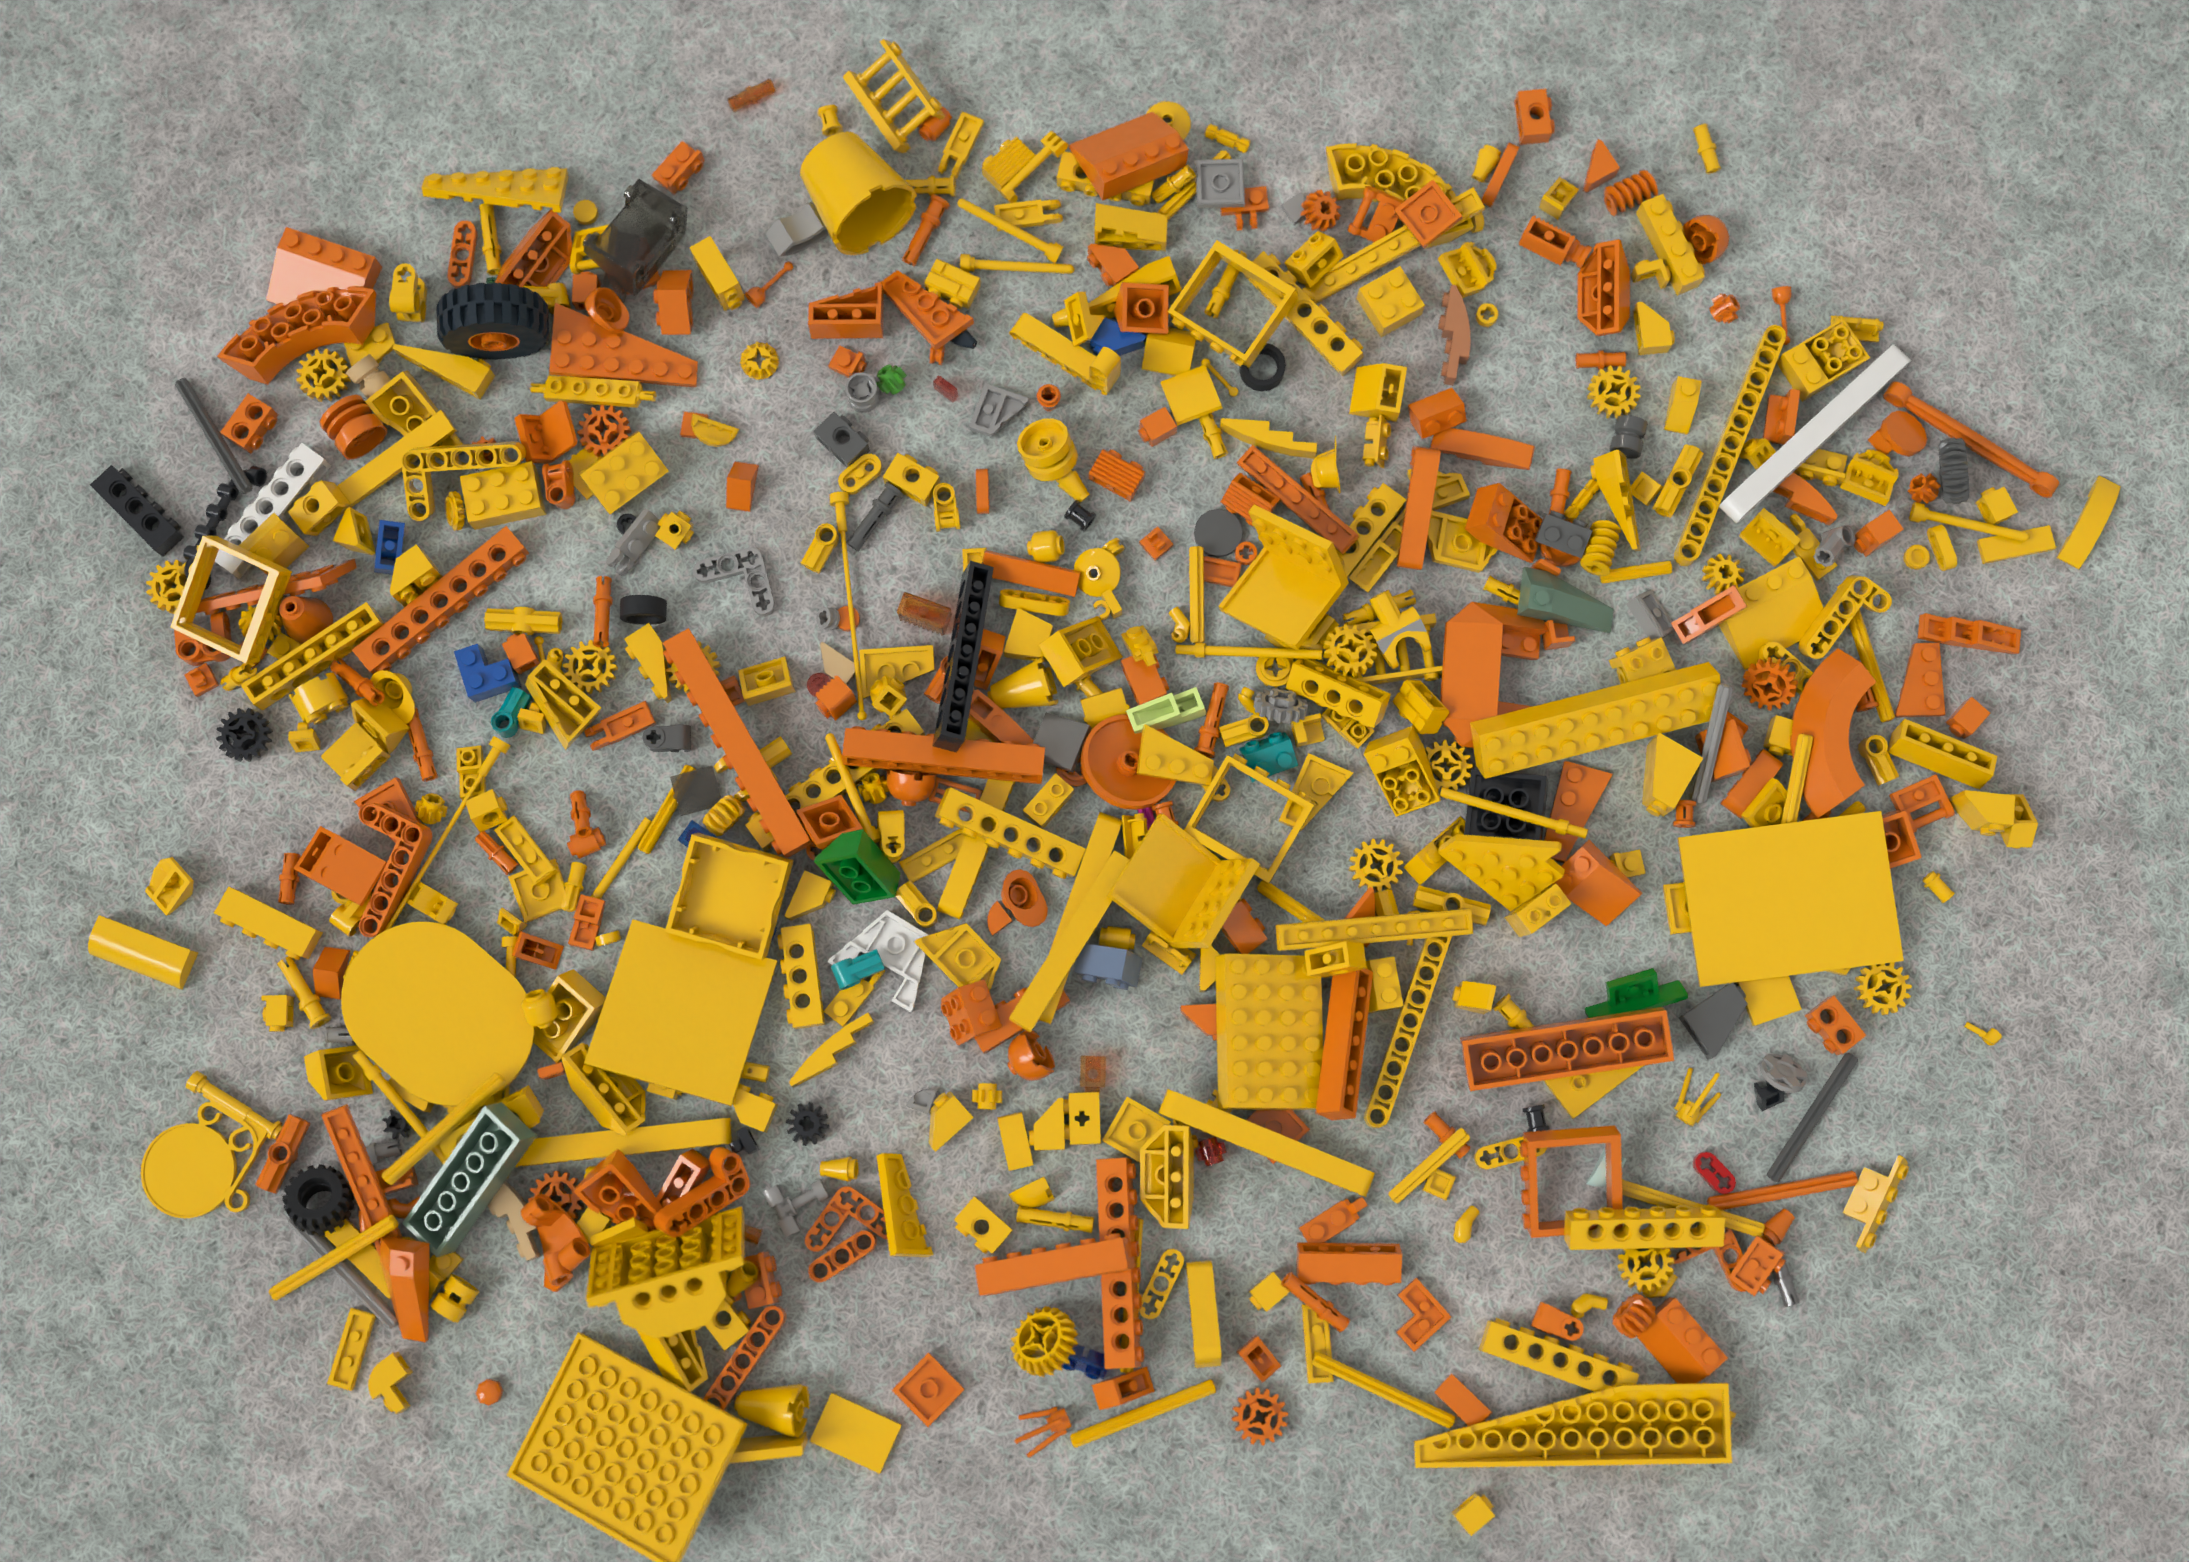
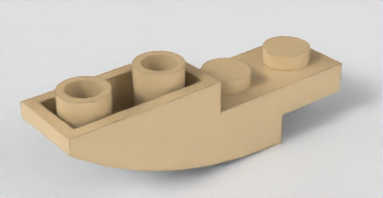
M505 1181L488 1204L489 1210L497 1218L508 1216L507 1226L511 1234H516L519 1242L516 1244L520 1256L522 1258L525 1257L526 1261H532L541 1256L532 1232L536 1231L537 1227L529 1225L523 1220L521 1209L527 1203Z

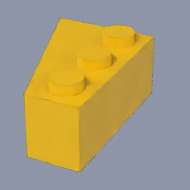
M1096 203L1095 244L1128 250L1166 251L1167 215Z
M545 659L528 675L525 685L541 712L545 714L546 720L566 751L598 717L601 707Z
M689 1329L678 1332L672 1337H660L657 1339L637 1330L664 1378L690 1392L708 1379L701 1346L698 1347L695 1330Z

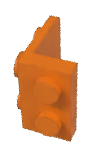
M566 401L557 402L541 415L519 414L514 418L521 444L526 449V462L550 464L577 445V437Z
M985 979L958 987L941 999L942 1013L947 1017L950 1025V1035L957 1045H962L978 1035L1002 1027Z

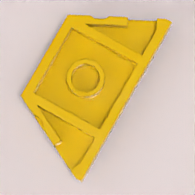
M1432 510L1427 536V544L1432 561L1480 573L1498 549L1480 542L1466 531L1465 526L1468 519Z
M967 923L918 938L914 941L957 987L985 979L988 990L990 991L1001 958Z

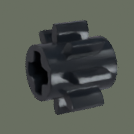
M391 1109V1115L388 1118H383L387 1125V1128L383 1131L386 1133L393 1132L392 1139H398L400 1134L404 1138H408V1131L413 1128L400 1112L398 1114L397 1111ZM397 1119L403 1120L400 1124L401 1128H395V1125L398 1124Z

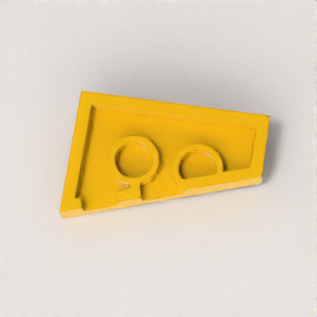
M933 645L859 650L863 699L870 696L871 686L877 679L881 680L884 675L891 679L895 677L904 683L935 670Z
M1146 724L1143 725L1137 774L1210 786L1214 760Z

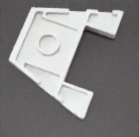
M886 910L856 938L847 943L837 954L833 955L828 960V963L833 965L847 958L854 959L860 953L865 954L877 949L883 965L905 978L891 1001L912 1013L926 954L914 941L928 934Z

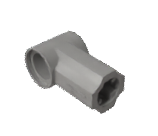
M1843 525L1822 534V542L1815 549L1816 553L1813 556L1817 564H1822L1825 567L1832 565L1845 548L1854 545L1855 533L1849 525Z

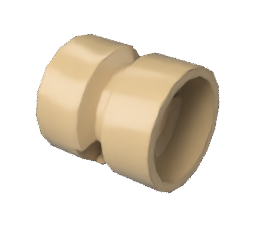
M371 354L362 358L346 371V374L354 384H360L359 390L367 399L391 381L384 370H378L379 364Z

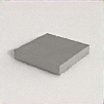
M1243 159L1195 161L1197 208L1245 207Z

